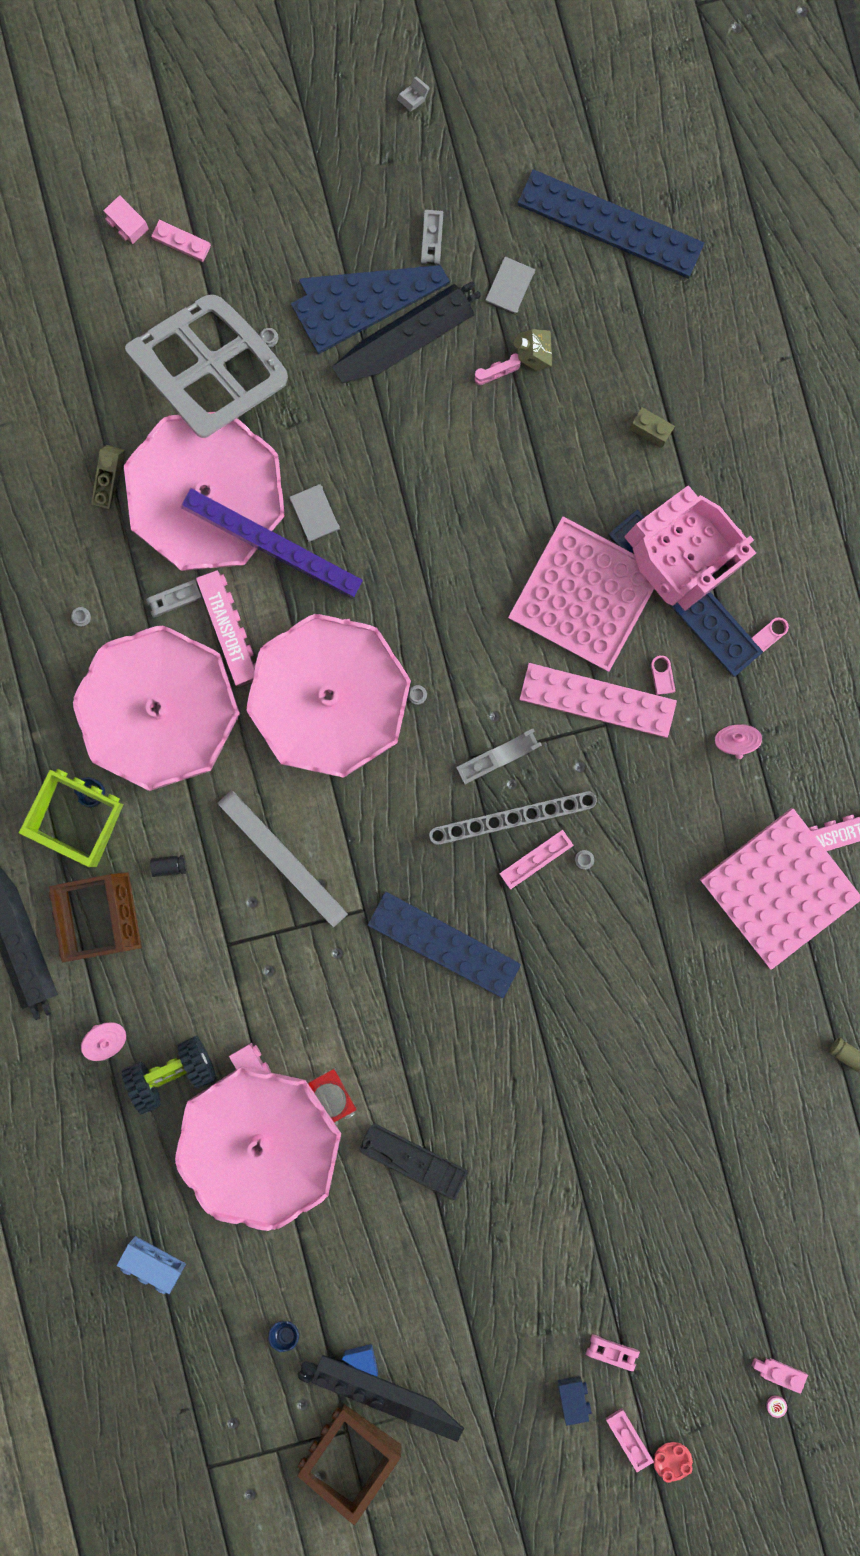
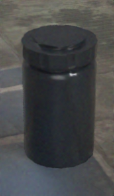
M184 855L151 858L150 860L152 877L178 875L180 873L186 874L187 863Z

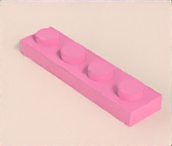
M561 830L499 874L507 886L512 889L574 845L565 832Z

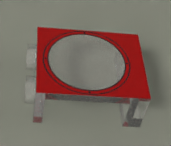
M333 1067L307 1083L335 1125H338V1120L343 1117L347 1120L356 1114L354 1111L358 1107L356 1104L354 1105L338 1076L339 1072L336 1067Z

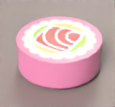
M775 1395L767 1400L766 1408L770 1415L779 1418L785 1415L787 1404L782 1397Z

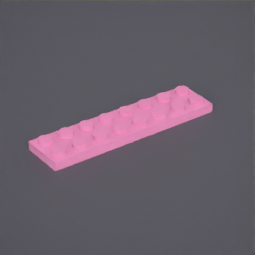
M532 663L528 664L519 699L520 701L668 738L677 700Z

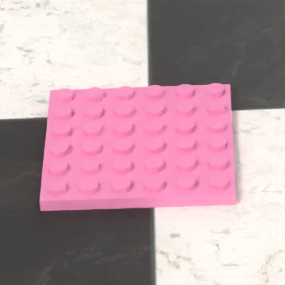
M562 517L508 618L609 672L650 598L654 587L639 570L633 553Z
M790 808L700 879L771 970L860 901L858 891L793 808Z

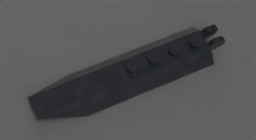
M471 281L461 289L456 284H453L360 341L332 366L340 381L344 383L380 374L474 316L470 304L479 299L481 293L477 291L468 298L464 294L472 290L475 284Z
M0 866V954L21 1008L24 1009L30 1006L33 1018L38 1020L40 1019V1013L36 1004L41 1002L44 1013L47 1016L51 1015V1008L47 999L57 996L58 993L19 891Z
M322 1355L318 1365L304 1361L301 1365V1370L297 1374L299 1380L305 1383L311 1382L319 1387L328 1389L458 1442L464 1430V1427L433 1399L325 1355Z

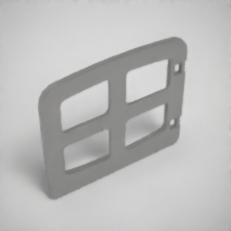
M216 295L201 297L194 304L180 310L125 346V351L129 358L195 434L201 438L209 437L281 390L288 380L286 369L268 345L226 301ZM198 307L200 311L192 315L190 311ZM208 312L215 313L238 335L236 339L217 351H210L188 326ZM173 334H176L198 358V362L175 377L171 376L152 350L153 346ZM148 337H151L153 339L147 344H144L143 340H145ZM245 349H250L270 375L268 379L248 392L241 387L224 367L226 361ZM207 374L212 375L234 399V401L213 414L206 412L184 390V388Z

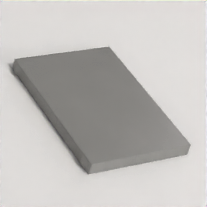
M504 257L489 294L486 297V302L516 314L530 281L535 274V269Z
M321 484L290 497V501L294 506L309 542L340 529Z

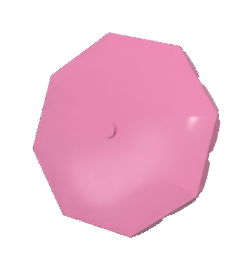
M180 415L164 417L124 465L131 530L181 571L245 565L257 551V548L182 509V503L190 488L270 531H273L284 518L278 454L269 444L253 434L237 418L209 437L201 438L195 434Z
M313 614L260 648L254 671V679L248 697L247 712L282 765L344 778L398 743L411 680L376 627L353 621H344L326 615Z
M165 626L152 627L140 631L133 636L115 639L103 645L93 658L89 672L80 683L73 701L76 718L83 732L84 743L92 763L149 791L211 771L240 715L221 655L215 650Z
M241 1066L187 1101L175 1163L180 1176L190 1188H193L198 1202L207 1214H210L219 1221L233 1224L245 1223L248 1227L269 1231L285 1226L297 1218L300 1213L309 1211L328 1197L341 1132L306 1080Z

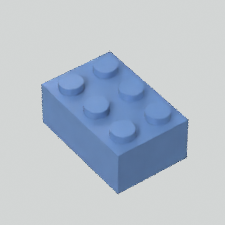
M136 1236L128 1244L117 1264L123 1273L135 1275L141 1283H149L155 1286V1289L162 1294H170L186 1263Z

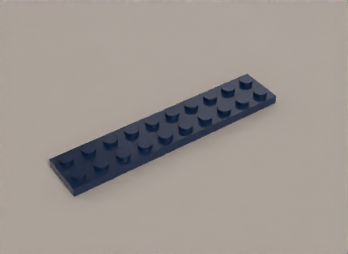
M534 169L518 201V206L688 279L705 243Z
M637 509L610 532L608 536L616 545L634 554L633 547L624 536L645 517ZM711 592L707 593L686 611L678 602L673 606L670 605L733 678L763 653L761 648Z

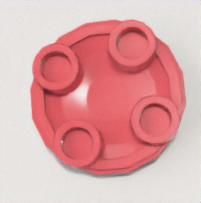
M669 1442L658 1448L654 1455L653 1463L658 1475L665 1482L669 1483L681 1480L691 1474L693 1461L687 1447L681 1443Z

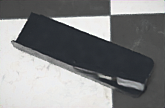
M377 1124L369 1127L360 1144V1152L363 1155L453 1201L456 1199L468 1173V1170Z

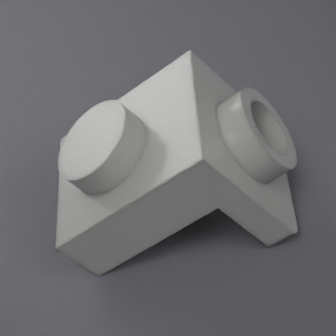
M416 76L413 78L411 85L398 95L397 100L412 111L425 101L429 87Z

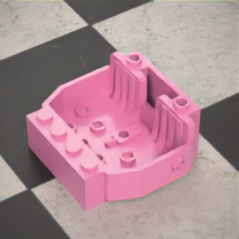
M689 485L639 521L624 536L633 547L639 570L666 603L673 606L678 602L685 611L736 572L756 554L749 545L754 539L751 536L746 538L720 506L701 495L698 497ZM726 564L729 570L715 580L712 574Z

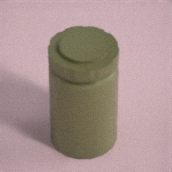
M837 1038L831 1045L829 1054L835 1056V1058L856 1072H859L860 1051L842 1038Z

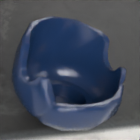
M91 777L81 779L85 781V786L91 788L93 785L103 790L101 794L105 795V788L100 781ZM74 789L78 802L85 807H97L102 803Z
M290 1321L275 1323L269 1330L268 1341L270 1346L278 1352H286L295 1348L299 1341V1331L296 1325Z

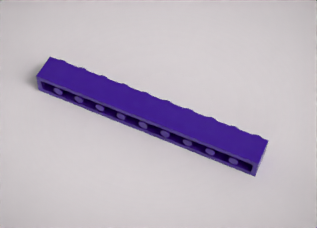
M190 488L182 503L181 508L351 599L355 597L363 581Z

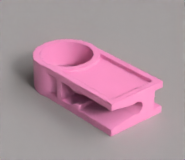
M775 618L753 636L752 639L764 652L787 633L788 623L783 618ZM774 621L783 623L785 628L783 634L773 632L772 623Z
M665 656L655 657L651 662V670L656 695L674 693L675 686L670 660ZM657 659L666 661L667 670L665 672L655 670L654 662Z

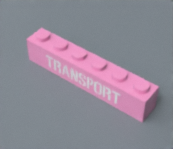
M217 570L196 578L235 685L240 687L253 682L256 663L253 664L251 656H254L251 646H247L244 640L247 638L244 627L240 628L238 621L241 619L237 609L233 610L231 603H234L231 592L227 593L225 586L228 584L224 574L220 575Z
M854 815L842 818V822L836 823L833 820L824 823L825 827L818 829L816 825L809 827V829L824 849L829 851L860 841V816L856 818Z

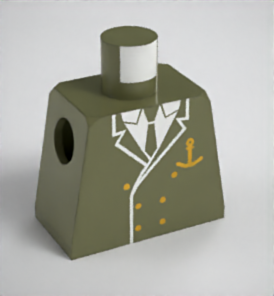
M532 329L519 333L514 340V346L518 348L519 360L536 371L552 367L551 332Z

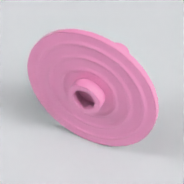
M748 725L725 727L715 737V744L718 749L735 755L737 759H742L743 754L756 750L762 742L761 733L756 728Z
M111 1022L95 1025L83 1038L81 1051L87 1059L92 1061L108 1059L118 1053L126 1041V1032L117 1023Z

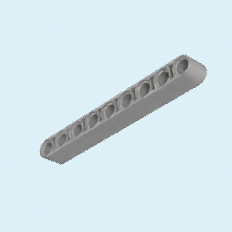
M230 790L218 802V805L333 927L348 915L341 905L234 791Z
M583 792L433 828L430 831L429 839L433 844L441 845L593 808L596 805L597 798L592 792ZM586 795L592 799L590 806H586L582 802L583 797ZM565 800L573 802L574 807L572 810L564 808ZM551 804L554 806L555 812L553 815H548L545 812L546 805ZM528 809L536 811L535 819H529L526 816ZM510 813H514L518 817V821L515 824H511L507 820ZM495 817L499 820L497 828L489 826L490 818ZM473 822H478L481 826L480 831L477 833L470 830V824ZM455 826L460 827L462 830V834L459 837H454L451 834V829ZM435 831L443 833V839L439 842L432 838Z

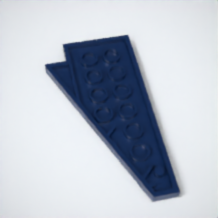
M441 265L301 278L299 282L306 296L291 303V306L315 350L320 354L449 285L450 281Z

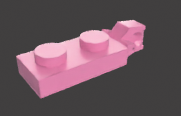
M754 1358L752 1362L753 1368L760 1371V1376L764 1377V1379L801 1394L808 1377L807 1373L771 1358H766L765 1362Z

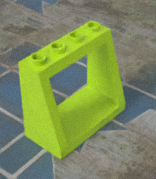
M60 769L56 771L50 770L19 833L87 867H97L124 804L120 803V798L109 794L107 797L101 794L103 790L93 785L91 788L85 786V781L74 777L73 780L68 778V773ZM58 782L113 808L90 855L39 831Z

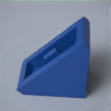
M372 1344L344 1351L342 1360L359 1370L378 1377V1368Z

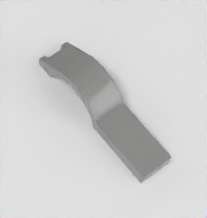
M534 728L456 767L464 784L542 746L541 742L538 743L533 735L535 732Z

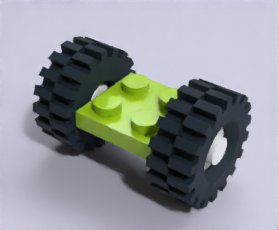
M197 1036L179 1043L177 1049L181 1059H172L164 1067H155L148 1070L146 1065L140 1061L122 1070L125 1089L139 1114L143 1115L160 1107L161 1099L156 1087L162 1086L185 1074L190 1078L191 1083L196 1089L216 1081L214 1067L204 1045Z

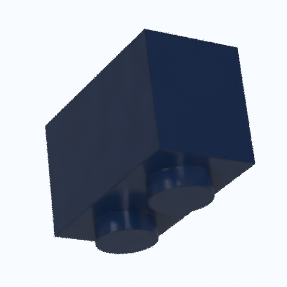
M580 1376L557 1380L566 1426L589 1422L588 1414H592L590 1402L585 1400V1395L588 1394L586 1382H582Z

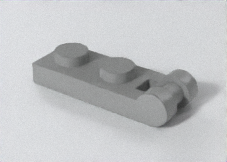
M425 210L421 264L434 262V264L440 265L443 211ZM428 250H435V255L428 254Z
M192 580L146 599V602L152 609V617L155 618L200 600L202 596L196 581ZM162 600L164 606L159 607L157 602Z

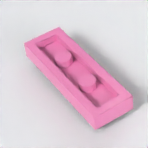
M161 220L158 221L151 236L153 240L201 262L204 261L211 247L209 242Z
M623 1408L606 1417L607 1423L636 1472L652 1464V1457Z

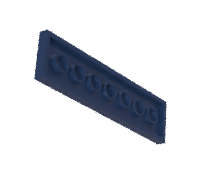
M388 892L384 893L368 923L369 927L501 998L505 997L521 966L517 961Z

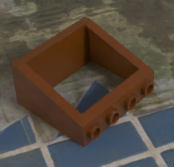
M129 872L108 874L49 886V898L53 908L52 916L56 926L55 934L59 943V956L62 963L142 948ZM105 885L115 945L78 952L68 891Z
M343 1404L341 1408L337 1407L333 1412L331 1423L329 1425L325 1424L320 1432L322 1436L318 1442L315 1440L308 1450L310 1453L307 1458L303 1457L299 1462L297 1476L353 1525H356L400 1460L401 1444L350 1407ZM344 1422L384 1455L353 1502L310 1473Z

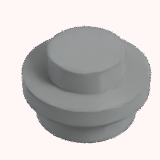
M266 328L261 331L260 337L268 347H273L277 344L278 334L274 329Z
M78 607L73 610L71 619L75 625L85 626L90 622L91 615L86 608Z
M416 685L410 688L408 698L413 704L419 705L425 702L427 692L424 687Z
M582 850L576 854L575 863L580 869H589L594 864V856L591 852Z

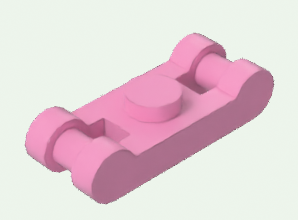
M518 354L511 355L510 360L503 363L496 362L492 364L489 369H477L475 372L476 384L483 385L518 370L521 364Z
M597 1335L591 1336V1345L586 1351L587 1356L629 1371H634L636 1366L634 1362L639 1356V1350L617 1344ZM599 1345L604 1347L602 1353L597 1351ZM624 1354L628 1355L627 1361L622 1360Z

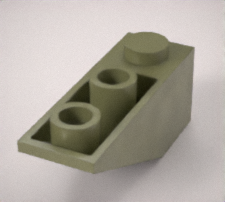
M109 445L100 449L91 501L92 505L110 509L122 470L125 450Z

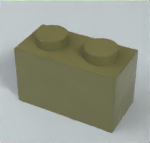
M642 407L633 421L630 430L663 448L675 426Z

